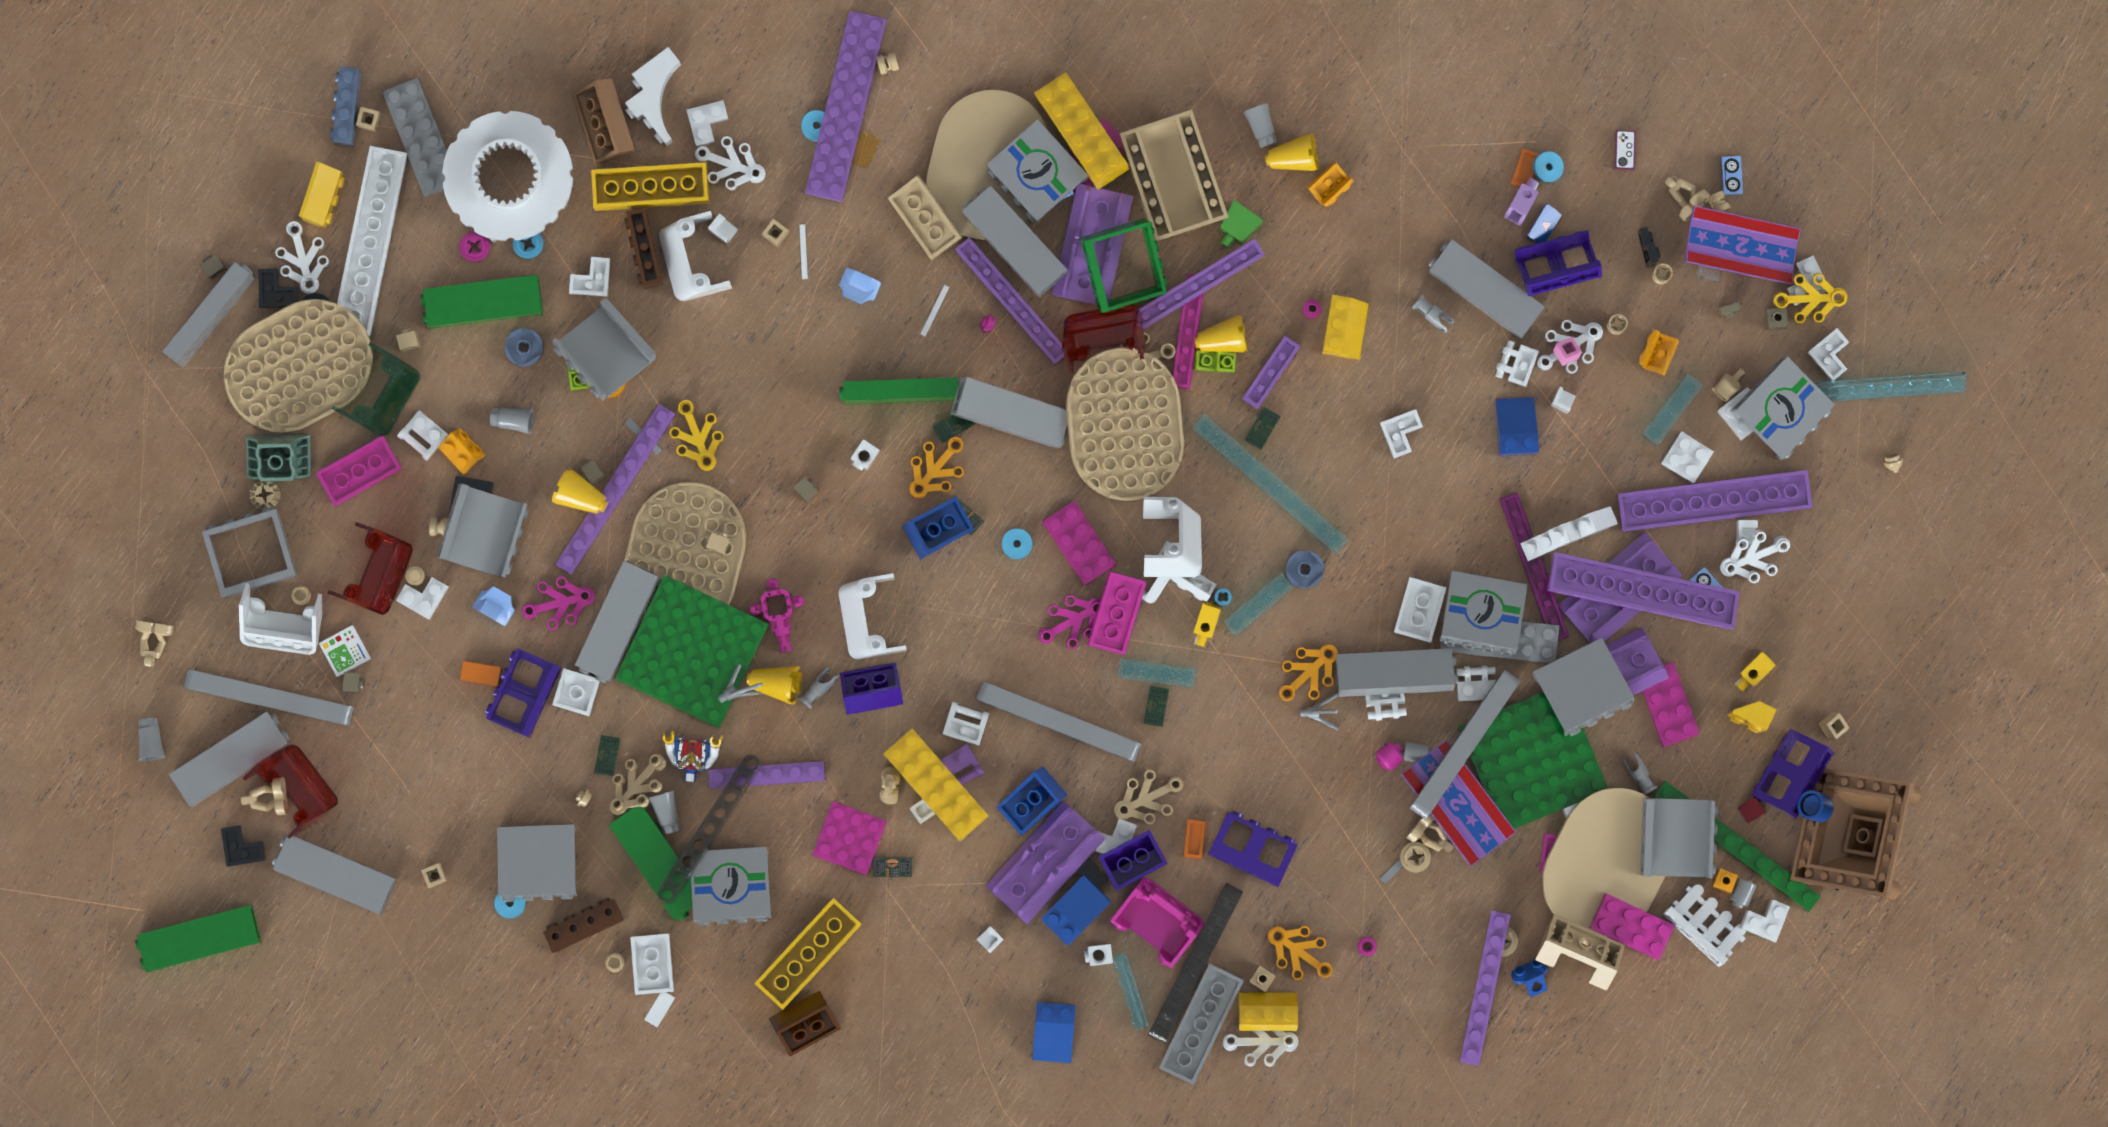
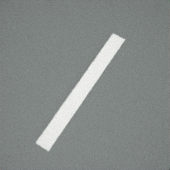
M805 224L799 225L802 279H808Z
M944 285L920 333L921 335L926 336L949 289L948 286Z

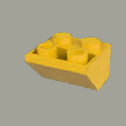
M1758 701L1729 711L1727 716L1731 717L1730 721L1738 725L1745 724L1748 726V730L1758 734V732H1764L1768 729L1777 709Z

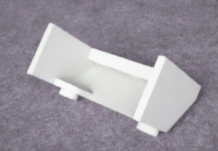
M711 211L682 218L664 227L659 233V240L673 292L680 301H688L732 289L730 281L711 285L707 275L703 273L692 275L685 251L683 238L690 237L694 233V224L712 220Z
M1144 497L1143 519H1179V543L1167 544L1164 547V555H1144V577L1198 576L1202 571L1200 515L1176 497Z
M893 573L843 584L839 589L848 652L854 659H865L907 651L906 645L886 648L883 637L868 635L862 598L871 597L875 593V583L895 580Z
M245 584L239 603L240 640L244 645L306 655L316 652L322 620V594H318L315 606H308L303 610V615L265 610V603L259 598L250 597V584Z

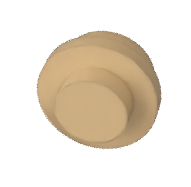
M413 566L407 570L405 577L409 584L417 586L424 581L425 573L420 567Z
M297 586L293 589L291 597L296 604L305 605L309 602L311 593L307 587Z
M588 789L580 790L575 800L578 807L580 805L585 807L591 799L592 794L589 793Z
M618 953L608 955L605 960V966L611 972L621 971L625 964L624 958Z

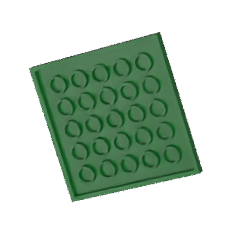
M664 575L615 679L720 728L733 699L730 701L727 699L721 703L718 696L727 689L726 687L737 665L740 664L741 668L733 684L734 688L738 690L769 624Z
M1544 692L1501 709L1470 754L1483 789L1514 829L1574 805L1596 791L1608 789L1584 729L1581 728V731L1576 735L1570 736L1569 734L1565 736L1564 729ZM1466 724L1458 727L1460 733Z

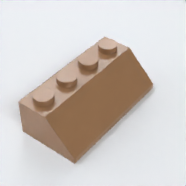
M613 79L595 80L572 93L594 165L623 157L635 151Z

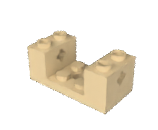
M1553 915L1543 934L1535 960L1554 967L1558 957L1563 953L1593 966V971L1589 983L1607 991L1618 971L1625 945Z

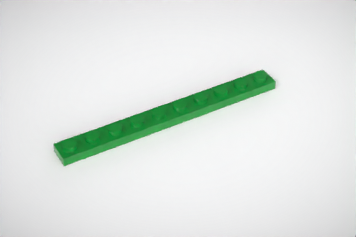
M1667 781L1663 782L1653 796L1666 799H1690ZM1715 818V824H1717V835H1714L1715 843L1810 912L1821 897L1804 883L1790 880L1791 874Z

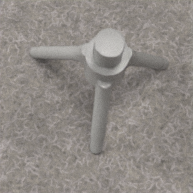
M738 664L726 687L727 689L718 696V699L722 703L727 699L730 701L737 697L763 694L758 691H750L763 686V683L736 690L733 684L741 668V665Z
M1338 692L1313 707L1300 709V716L1313 718L1335 730H1339V727L1321 718V714L1337 713L1338 710H1320V707L1338 697Z

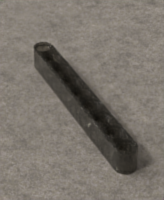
M747 755L743 758L658 891V896L664 904L670 905L676 901L759 772L760 762L755 755ZM750 760L757 762L756 767L753 769L746 767L747 762ZM740 776L746 778V782L743 785L736 784V779ZM728 793L736 795L735 799L731 802L725 800ZM718 809L725 810V815L721 818L715 816V812ZM708 825L715 827L714 832L711 834L704 832L705 827ZM701 841L704 843V847L702 850H695L694 844ZM686 858L694 860L690 867L683 865ZM676 874L683 875V880L680 883L673 882V877ZM664 891H672V897L670 899H663L662 894Z
M1226 882L1148 1033L1149 1037L1163 1044L1167 1042L1243 894L1242 890Z

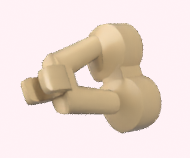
M1676 176L1668 177L1665 181L1666 185L1670 187V194L1682 207L1679 217L1684 222L1691 219L1693 206L1701 207L1711 197L1705 189L1696 193V186L1682 178L1678 179ZM1680 188L1691 191L1689 203L1686 202L1680 193Z
M136 620L135 628L143 633L140 638V655L145 656L144 665L153 666L155 658H160L166 645L163 636L172 635L174 626ZM151 633H154L159 641L154 651H149L148 638Z
M887 767L881 774L882 790L880 791V799L885 804L893 805L898 802L899 788L896 785L900 783V773L895 767Z
M284 777L274 778L272 787L263 785L250 790L249 795L241 798V804H250L252 809L266 812L274 808L277 815H287L289 807ZM264 793H272L274 800L265 804L258 801V796Z
M1431 814L1426 819L1420 817L1406 835V838L1412 843L1420 838L1424 845L1436 851L1444 849L1446 852H1451L1453 849V845L1448 842V836L1438 823L1433 822L1434 818ZM1426 828L1435 829L1440 837L1438 842L1429 839L1424 830Z

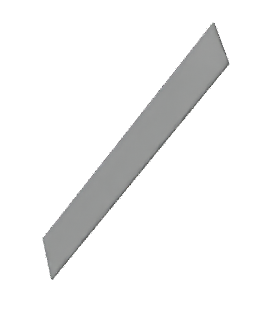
M629 418L625 424L639 436L642 429ZM656 444L653 452L657 455L662 449Z
M1400 859L1380 878L1385 884L1403 867Z

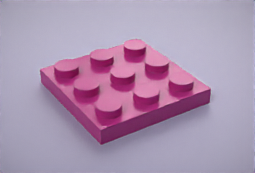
M832 801L812 855L867 876L887 821Z

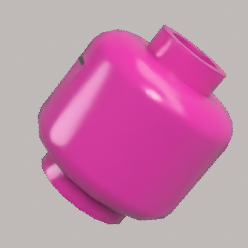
M1387 742L1376 751L1377 757L1375 760L1384 770H1393L1404 761L1402 755L1404 750L1398 743L1394 745L1391 742Z

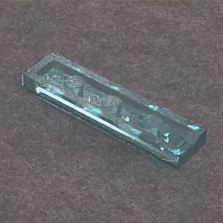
M1687 374L1643 432L1642 436L1655 446H1658L1703 385Z
M1281 573L1228 617L1223 624L1236 637L1294 587Z
M1120 659L1118 678L1189 688H1194L1196 668Z
M1126 953L1113 956L1114 968L1119 972L1120 976L1119 984L1126 995L1125 1003L1127 1008H1130L1132 1014V1025L1136 1027V1030L1149 1027Z

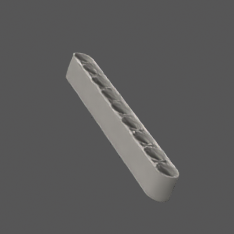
M187 669L183 688L346 726H350L354 707L190 669Z
M1504 669L1411 804V810L1424 819L1429 816L1520 683L1518 678Z
M983 681L976 696V700L1132 762H1135L1142 745Z

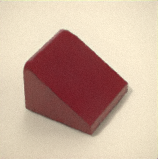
M1752 797L1737 808L1748 824L1766 813L1755 797Z

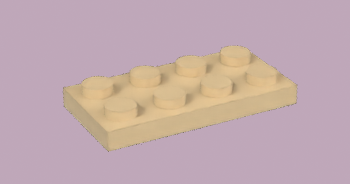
M916 176L888 197V200L931 260H934L963 238L920 176Z

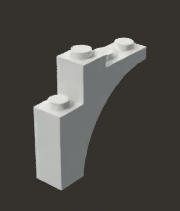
M669 47L632 74L634 78L633 84L638 90L641 88L642 90L625 102L627 106L625 111L630 118L635 117L639 121L645 117L643 119L648 129L653 128L656 132L655 138L660 144L664 142L666 146L670 145L673 141L663 123L661 111L662 97L668 80L676 69L681 66L680 61Z
M1610 506L1561 524L1520 544L1527 560L1530 561L1572 542L1606 530L1618 523Z

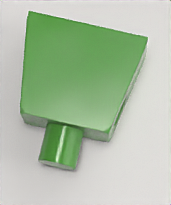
M1233 200L1227 212L1228 218L1224 219L1220 226V230L1225 233L1220 243L1228 249L1234 241L1242 245L1262 225L1263 219Z

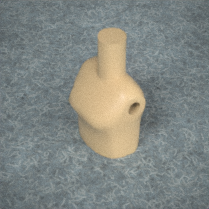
M1740 368L1733 376L1728 373L1724 374L1712 388V391L1724 402H1727L1741 389L1738 381L1745 375V372Z

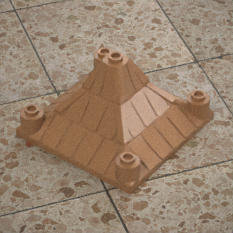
M1825 769L1813 790L1828 795L1834 803V811L1827 821L1821 823L1803 818L1790 880L1809 885H1819L1880 896L1890 900L1896 899L1900 895L1901 887L1897 881L1893 880V874L1900 849V841L1903 835L1909 804H1916L1920 800V788L1911 782Z

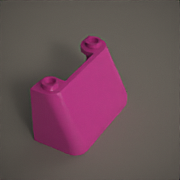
M1146 877L1139 882L1110 920L1116 929L1126 931L1130 928L1159 950V961L1170 968L1174 966L1204 926V921L1197 914Z

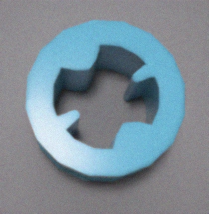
M1224 588L1219 589L1214 596V600L1219 606L1228 605L1232 598L1230 591ZM1227 593L1228 596L1226 598H1228V601L1220 602L1218 594Z

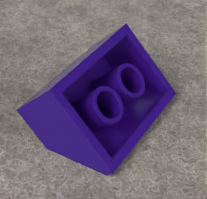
M896 662L840 673L847 715L903 705Z
M1150 829L1099 856L1116 891L1168 864Z

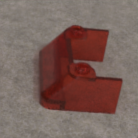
M1134 303L1105 313L1097 309L1066 317L1064 321L1062 350L1069 373L1073 372L1074 361L1085 360L1090 350L1126 343L1129 350L1138 351L1140 360L1144 359L1145 338L1141 313L1137 304Z
M356 522L355 526L368 531L365 537V545L373 550L359 585L349 584L345 588L343 595L328 590L327 594L384 615L391 608L411 558L413 548L408 542Z
M293 744L258 762L243 777L246 781L258 774L261 780L266 783H272L274 778L284 777L286 794L299 810L293 816L297 827L287 835L289 839L309 828L338 804L337 796L302 750Z

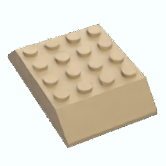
M1192 110L1119 133L1146 218L1152 222V226L1155 229L1153 236L1156 241L1228 218Z

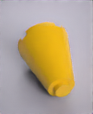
M1307 133L1268 150V154H1265L1267 166L1270 165L1271 169L1318 170L1319 159L1318 154H1316L1315 148L1317 146L1314 135Z
M1241 315L1233 316L1197 333L1198 337H1194L1196 348H1200L1201 352H1248Z
M570 468L563 473L557 484L559 486L558 493L554 491L552 496V502L555 504L596 514L604 512L608 505L605 495Z
M799 666L754 669L747 675V684L751 686L763 683V686L753 690L794 705L798 700L795 698L796 693L800 694L802 673L798 672Z

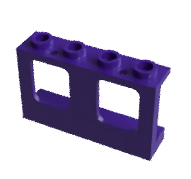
M1588 230L1515 249V261L1528 296L1602 277V266L1600 260L1596 259L1589 240ZM1582 247L1589 263L1567 268L1562 252ZM1543 256L1546 257L1552 273L1530 278L1525 262Z
M518 648L517 651L512 652L509 658L511 664L508 669L505 668L501 676L503 682L500 687H496L493 697H495L493 704L489 703L485 714L487 715L486 719L530 738L561 671V667ZM520 659H524L543 669L535 688H530L512 679L513 672ZM508 694L527 704V708L519 723H514L496 714L503 695Z
M1790 728L1789 732L1784 735L1779 749L1773 754L1771 763L1765 768L1760 782L1755 785L1752 795L1759 801H1764L1786 812L1790 817L1797 819L1800 796L1804 792L1814 789L1834 752L1828 746ZM1796 741L1810 747L1807 756L1800 766L1786 760ZM1777 774L1791 781L1781 799L1767 794Z
M1227 812L1208 855L1279 887L1298 846L1294 843L1295 839L1286 835L1282 838L1277 835L1278 831L1269 827L1265 830L1259 827L1261 823L1250 819L1248 822L1242 819L1243 815L1238 812ZM1234 820L1253 829L1243 852H1239L1223 843L1227 831ZM1268 837H1273L1288 845V849L1278 868L1271 867L1258 859Z

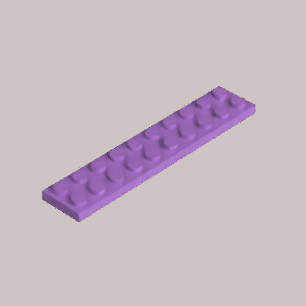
M849 11L805 190L807 195L843 202L877 63L876 56L879 54L887 19Z
M1808 470L1617 494L1622 532L1813 508Z
M1557 552L1553 553L1547 591L1729 630H1733L1735 627L1740 594L1739 591Z

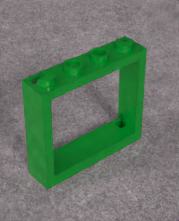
M1146 218L1080 237L1097 309L1102 313L1167 294V279L1162 275L1161 270L1164 269L1161 258H1158L1157 251H1159V246L1153 237L1155 229L1152 226V222ZM1142 228L1155 286L1107 300L1093 242Z

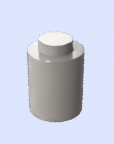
M1405 741L1404 761L1417 762L1432 751V749H1428L1429 745Z
M1739 878L1730 897V900L1733 901L1732 905L1743 909L1744 906L1748 907L1757 886Z

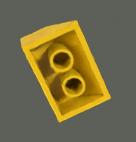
M316 161L299 213V217L304 222L326 228L327 224H331L333 213L331 212L333 206H336L339 200L337 193L339 188L343 187L345 181L344 174L341 171Z
M1332 295L1322 354L1360 360L1369 303L1350 297Z
M1239 992V1031H1297V993Z

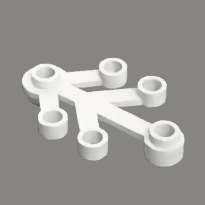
M728 136L722 138L721 144L726 148L731 160L710 153L709 149L705 146H700L695 151V157L699 162L709 160L728 167L719 172H710L708 174V181L711 184H716L720 179L738 171L745 175L737 179L729 178L726 181V188L730 191L735 190L737 186L748 181L760 183L765 178V169L755 163L750 152V145L747 143H742L739 146V151L745 156L748 166L740 163L733 148V141ZM726 139L731 141L728 146L724 145V140ZM747 146L748 151L742 152L741 148ZM702 150L706 152L704 157L699 156V152ZM755 170L760 172L757 177L752 175ZM716 175L717 179L715 181H711L710 176ZM730 181L735 183V186L732 188L728 187Z
M292 221L288 223L286 231L293 237L298 258L288 253L283 247L277 248L275 254L279 259H285L301 268L303 276L293 272L287 265L281 267L280 273L283 277H289L300 283V288L304 293H315L319 288L317 278L323 268L329 265V259L324 255L319 256L317 259L318 264L312 273H310L309 266L318 250L322 249L325 243L320 237L314 238L312 241L313 245L307 255H305L300 236L303 228L300 223ZM293 227H298L297 233H292ZM317 240L322 241V244L320 246L315 245V242ZM280 250L285 251V254L283 256L278 255V252ZM322 258L326 259V263L324 265L320 264V260ZM285 268L290 270L287 275L283 274ZM309 281L313 283V286L311 288L306 287V284Z
M1570 320L1563 321L1561 329L1564 332L1571 330L1582 333V335L1574 338L1579 348L1582 343L1587 341L1586 352L1582 355V361L1585 364H1590L1594 360L1593 349L1595 341L1599 340L1603 334L1602 327L1595 322L1582 326L1573 324ZM1564 323H1569L1570 329H1565ZM1590 329H1596L1597 334L1592 335ZM1549 330L1545 334V339L1548 342H1561L1570 338V336L1557 334L1554 330ZM1548 333H1553L1554 339H1549ZM1555 353L1549 356L1542 355L1537 360V366L1540 370L1547 371L1558 358ZM1585 355H1590V356H1591V360H1590V361H1586V360L1584 359V356H1585ZM1543 359H1547L1549 361V364L1547 366L1542 364ZM1577 360L1566 366V371L1569 374H1574L1578 370ZM1574 365L1575 371H1570L1568 366Z
M1756 530L1750 546L1744 537L1736 540V546L1730 558L1722 560L1720 570L1725 576L1730 577L1738 574L1747 578L1751 583H1757L1760 580V575L1754 570L1748 571L1741 568V566L1749 564L1764 570L1769 576H1774L1778 571L1777 567L1773 563H1765L1758 559L1777 551L1781 553L1786 552L1790 548L1789 540L1785 536H1778L1774 539L1773 545L1756 551L1759 544L1766 540V534L1762 530ZM1759 534H1762V537L1760 539H1757V536ZM1745 541L1743 546H1739L1740 542ZM1782 543H1786L1783 548H1780ZM1748 548L1745 556L1739 558L1741 551ZM1733 565L1732 569L1728 570V567ZM1770 567H1774L1773 571L1768 572ZM1756 574V577L1751 579V576Z
M1253 1031L1259 1038H1237L1234 1034H1228L1223 1039V1046L1228 1051H1233L1238 1046H1259L1252 1054L1245 1056V1064L1249 1067L1254 1066L1256 1060L1270 1046H1278L1272 1054H1267L1264 1057L1265 1065L1271 1067L1285 1051L1295 1050L1299 1042L1298 1037L1294 1033H1285L1284 1031H1273L1278 1038H1271L1265 1031ZM1232 1038L1235 1042L1229 1044L1227 1040ZM1289 1038L1292 1040V1043L1287 1044L1285 1040ZM1252 1057L1254 1062L1249 1063L1247 1058ZM1268 1057L1273 1058V1062L1268 1063L1266 1059Z

